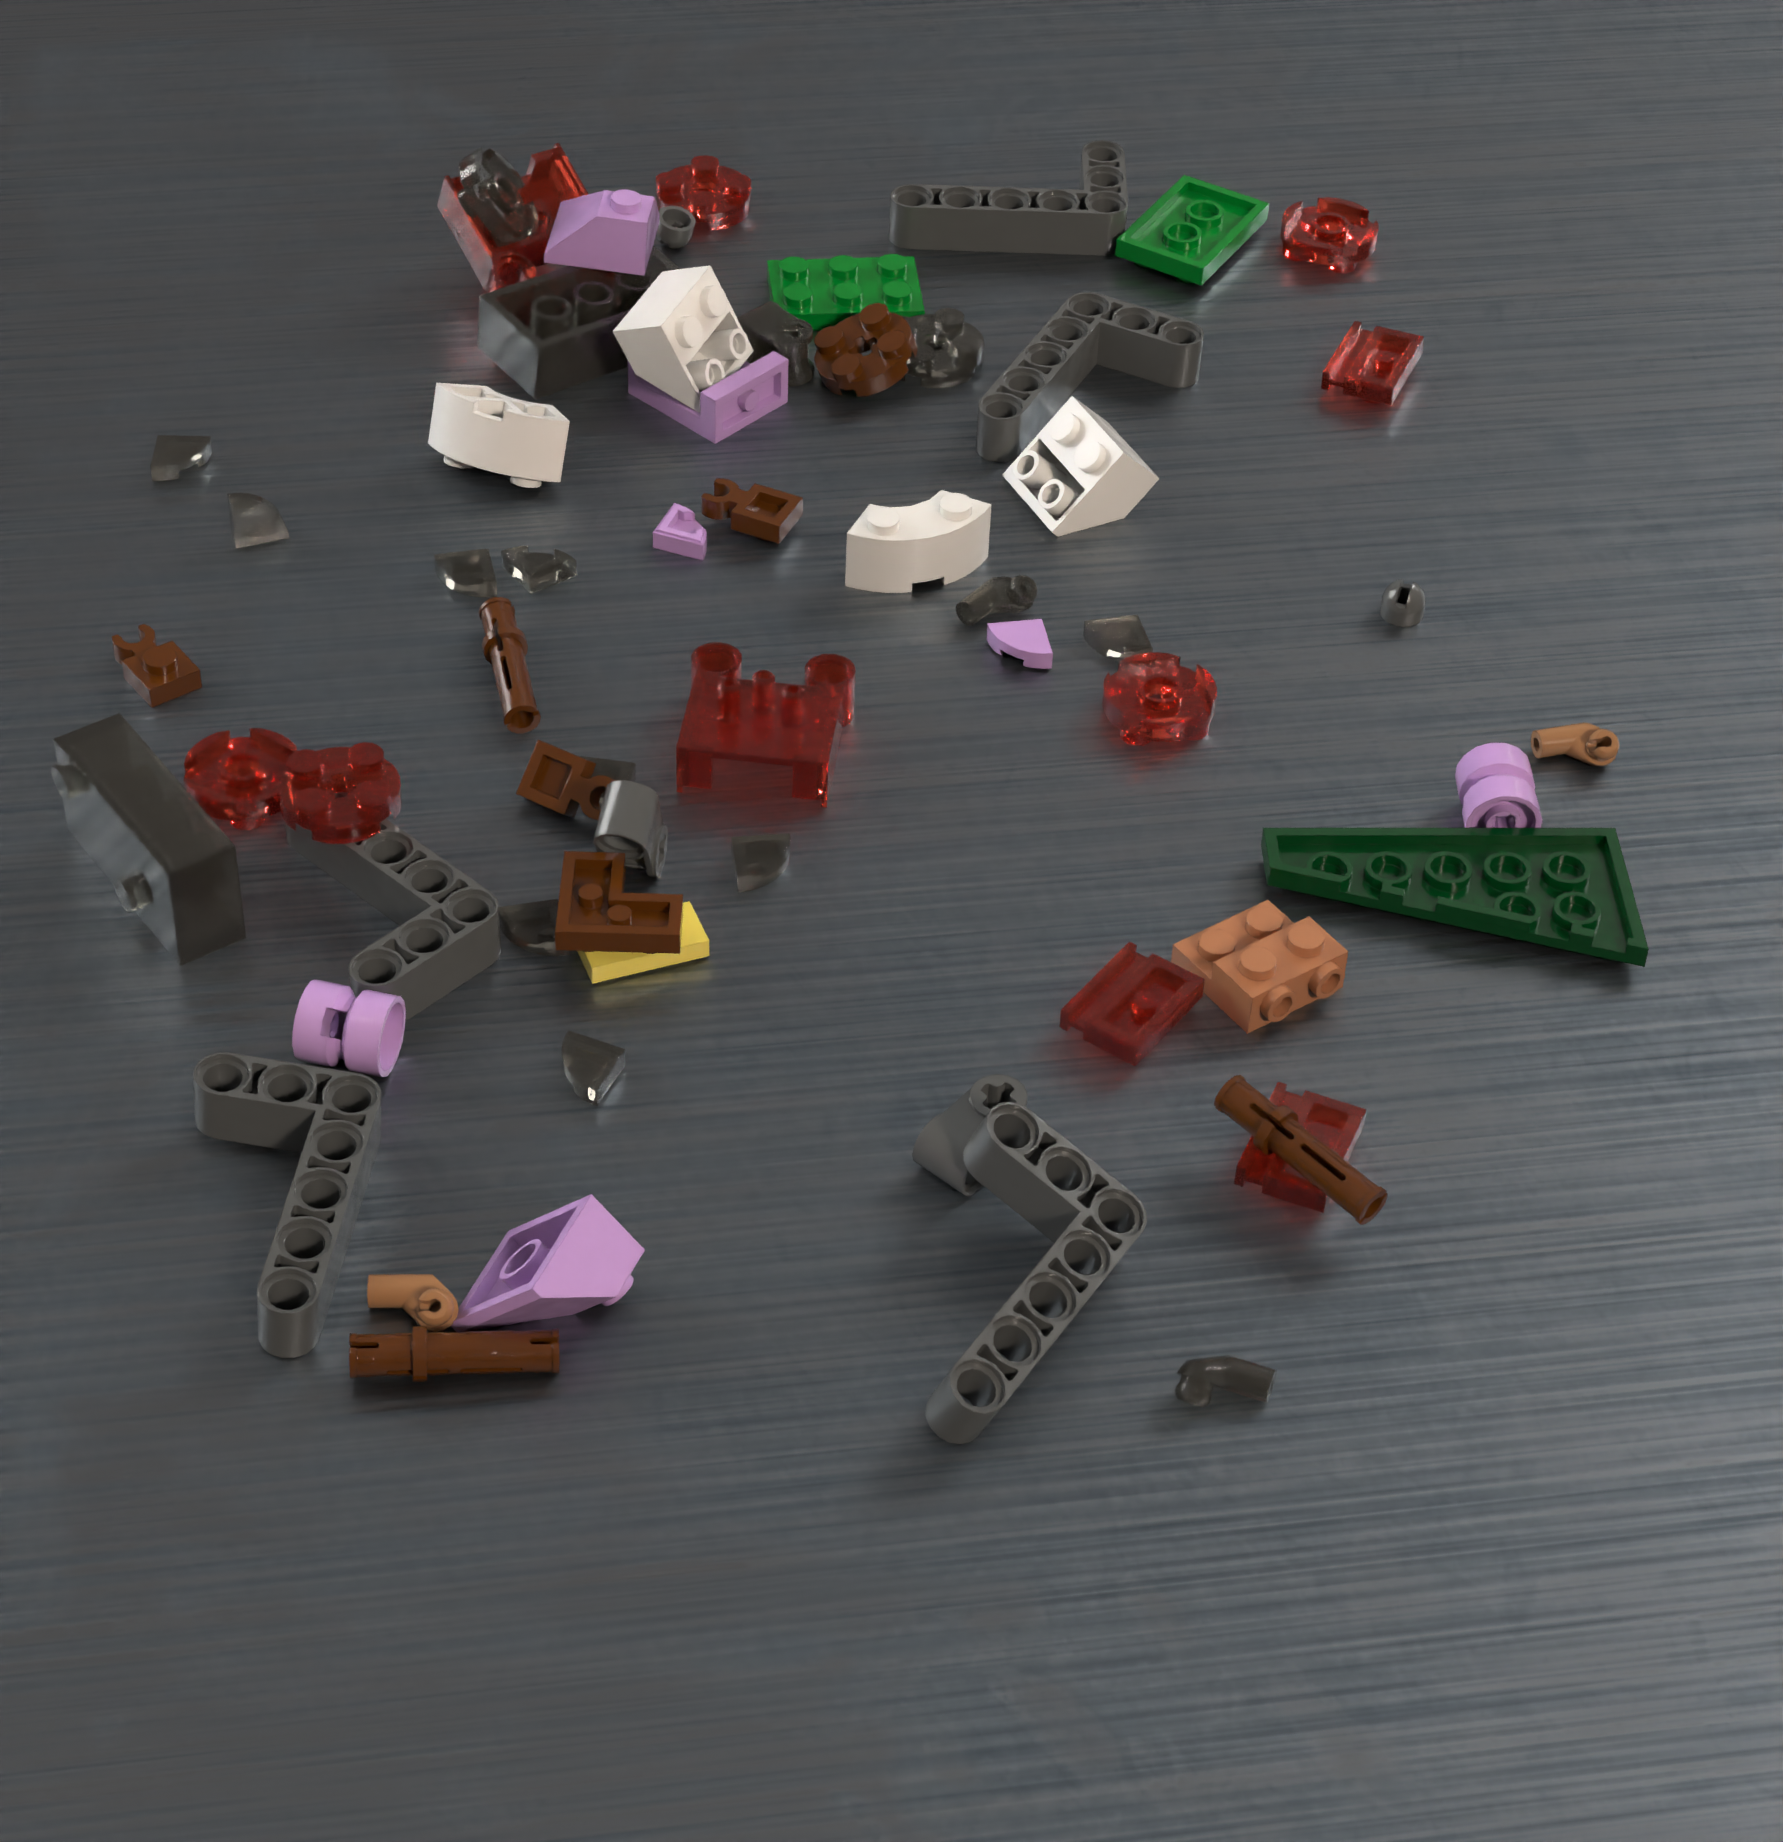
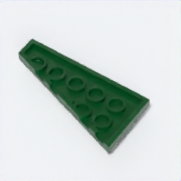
M1263 828L1261 850L1267 885L1645 967L1649 948L1616 828Z

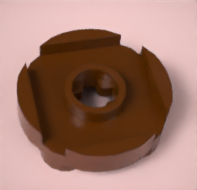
M881 303L870 304L859 314L848 317L835 326L823 328L814 339L817 348L814 357L815 366L825 387L838 395H842L840 389H854L857 397L873 395L888 389L900 381L909 371L906 362L911 357V353L916 358L918 351L915 337L908 322L902 316L889 312L888 307ZM872 351L870 354L862 356V353Z

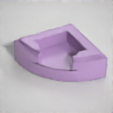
M673 503L653 531V548L703 561L707 551V532L695 519V513L692 510Z
M1042 619L987 623L986 639L996 653L1002 656L1004 651L1011 656L1023 659V666L1028 668L1052 669L1053 652Z

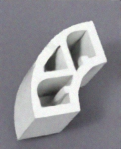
M436 383L428 444L444 454V463L458 468L476 467L510 476V482L517 486L538 488L541 486L542 481L561 482L570 421L553 405L511 398L497 393L487 386Z
M944 490L939 491L930 500L912 506L885 507L869 504L847 532L845 586L871 592L908 593L912 592L913 583L927 582L940 578L942 584L947 585L967 576L977 569L988 557L991 504L971 499L961 493H951Z

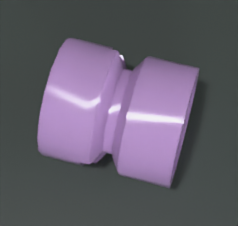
M1488 743L1477 746L1464 754L1457 764L1455 779L1459 799L1463 807L1462 816L1465 828H1541L1542 816L1535 793L1531 765L1528 756L1520 748L1507 743Z
M317 979L312 980L305 987L295 1014L292 1031L294 1056L299 1061L329 1067L336 1066L343 1059L349 1071L386 1077L394 1068L403 1042L406 1020L405 1002L401 996L372 990H364L355 997L350 986Z

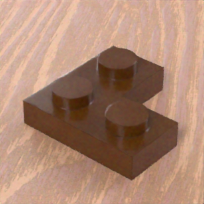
M564 851L555 927L556 950L680 954L683 894L624 893L626 874L625 853Z

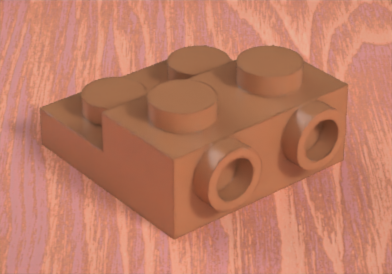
M1266 900L1174 943L1171 963L1248 1034L1271 1022L1281 1021L1291 1012L1318 999L1327 998L1342 988L1349 951L1310 916L1294 923L1274 904Z

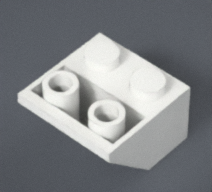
M710 265L662 271L613 330L619 345L637 376L696 412H700V392L737 372L754 351Z
M1073 396L1002 474L1048 529L1058 537L1124 519L1160 479L1106 420Z

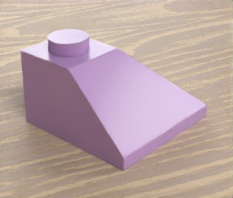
M622 189L617 191L603 190L562 201L544 253V263L645 276L659 226L660 214L655 197L640 195L633 190Z
M590 1194L509 1230L459 1306L457 1318L453 1321L451 1327L456 1332H468L573 1315L601 1303L604 1306H610L622 1298L632 1286L634 1278L631 1272L645 1249Z

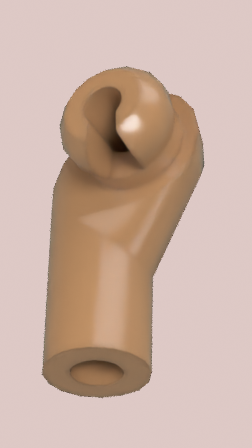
M1585 722L1534 730L1531 733V747L1536 758L1565 754L1590 766H1605L1616 758L1620 747L1619 740L1612 731L1600 729L1595 725Z
M369 1274L368 1308H403L420 1326H427V1330L435 1332L447 1329L457 1318L459 1310L457 1300L432 1274Z

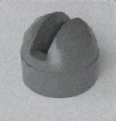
M665 206L659 210V226L656 233L657 240L661 244H669L670 249H678L688 244L696 223L693 214L679 206Z
M1403 579L1390 583L1382 595L1381 617L1386 622L1399 627L1417 625L1424 616L1426 601L1423 589L1416 582H1413L1412 585L1404 584Z

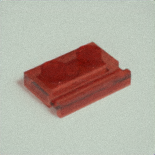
M1354 321L1322 372L1321 389L1328 391L1331 385L1342 387L1344 395L1361 398L1369 403L1392 405L1423 354L1424 336L1376 326L1373 331L1361 329L1362 322Z
M1129 941L1061 1009L1059 1027L1066 1031L1073 1027L1083 1032V1040L1136 1066L1203 997L1205 979L1154 953L1147 958L1137 953V945Z
M1278 1082L1269 1100L1278 1107L1287 1105L1298 1114V1123L1348 1162L1363 1130L1367 1109L1306 1090L1303 1096L1286 1091L1287 1084ZM1251 1135L1236 1166L1234 1184L1243 1187L1246 1181L1263 1186V1194L1324 1213L1331 1198L1313 1186L1275 1153L1264 1154L1254 1146V1137Z

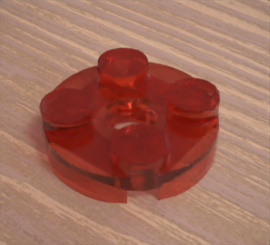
M702 155L694 157L691 160V165L680 166L668 172L660 173L655 179L658 211L665 206L682 207L693 214L696 222H709V231L722 230L737 225L748 216L750 211L751 179L734 169L720 166L719 160L713 156Z
M1322 197L1318 198L1317 206L1303 208V201L1296 202L1285 210L1282 217L1280 238L1283 242L1282 253L1287 259L1292 261L1305 260L1314 264L1327 265L1330 270L1336 273H1350L1356 269L1357 262L1365 260L1375 251L1379 225L1377 220L1374 223L1368 220L1369 211L1366 208L1352 201Z
M1150 652L1129 656L1118 663V672L1111 675V677L1108 672L1104 679L1103 711L1108 720L1120 729L1122 740L1131 745L1143 746L1151 741L1200 740L1207 736L1210 722L1215 715L1217 686L1211 674L1198 664L1196 665V672L1187 667L1180 666L1181 657L1169 653ZM1160 695L1162 699L1154 698L1151 696Z
M249 728L250 737L240 736L231 738L230 730L209 735L195 744L187 753L184 762V787L187 802L207 816L230 821V824L239 830L256 829L264 823L265 817L282 811L281 790L288 780L302 775L303 768L300 764V756L296 745L287 737L277 732L263 728Z
M362 742L352 747H332L317 751L311 749L299 750L291 754L287 759V771L279 782L281 814L285 823L291 829L296 831L297 824L304 829L311 830L312 840L318 842L347 844L366 840L381 832V822L387 819L391 813H393L394 819L400 813L402 807L400 776L394 765L384 759L383 749L374 743ZM347 792V796L335 797L334 793Z

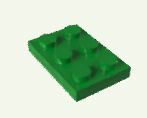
M1183 175L1117 238L1115 256L1132 261L1139 267L1152 268L1175 276L1182 282L1195 283L1202 286L1268 220L1269 203Z
M886 254L881 257L853 258L847 255H838L830 259L787 257L782 260H767V280L775 332L820 331L823 328L835 326L848 317L859 314L866 306L874 303L885 304L889 312L902 316L908 322L910 328H924L925 310L914 256Z

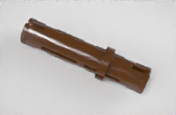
M494 597L486 600L479 608V617L482 620L485 633L482 649L485 659L493 667L504 724L507 725V729L510 732L524 734L535 729L541 719L525 659L528 644L525 634L517 626L514 605L511 606L512 604L509 599Z
M1241 1075L1232 1077L1219 1090L1214 1101L1215 1108L1221 1113H1225L1254 1137V1146L1264 1154L1275 1153L1313 1186L1321 1190L1351 1214L1360 1225L1370 1222L1380 1212L1386 1203L1387 1191L1381 1186L1378 1187L1344 1160L1336 1151L1329 1148L1298 1123V1114L1287 1105L1276 1106L1247 1083L1246 1079Z
M413 1326L412 1333H350L349 1336L350 1378L413 1375V1382H427V1375L514 1372L559 1373V1328L535 1331L427 1333V1326Z

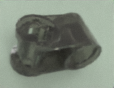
M772 301L766 302L737 317L754 350L746 360L751 364L775 351L789 359V387L800 386L813 379L815 367L814 363L809 359L808 345L813 339V329L808 322L798 319Z

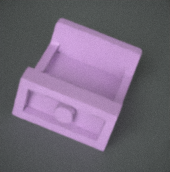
M772 351L751 364L745 361L737 372L700 392V412H696L637 376L629 361L628 393L716 444L788 402L789 359Z

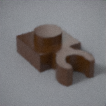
M716 478L714 481V496L708 493H704L701 496V510L704 516L711 519L724 520L731 518L732 530L752 535L760 540H768L780 544L803 515V498L754 483L749 491L740 489L731 480Z
M146 624L138 626L140 641L136 643L125 642L118 634L112 636L114 658L123 667L124 679L151 708L202 688L200 669L173 641L157 646L155 631Z
M537 740L516 794L572 818L575 817L580 805L586 816L598 821L601 812L599 805L600 796L606 791L609 783L618 780L603 775L591 778L596 763L544 741Z

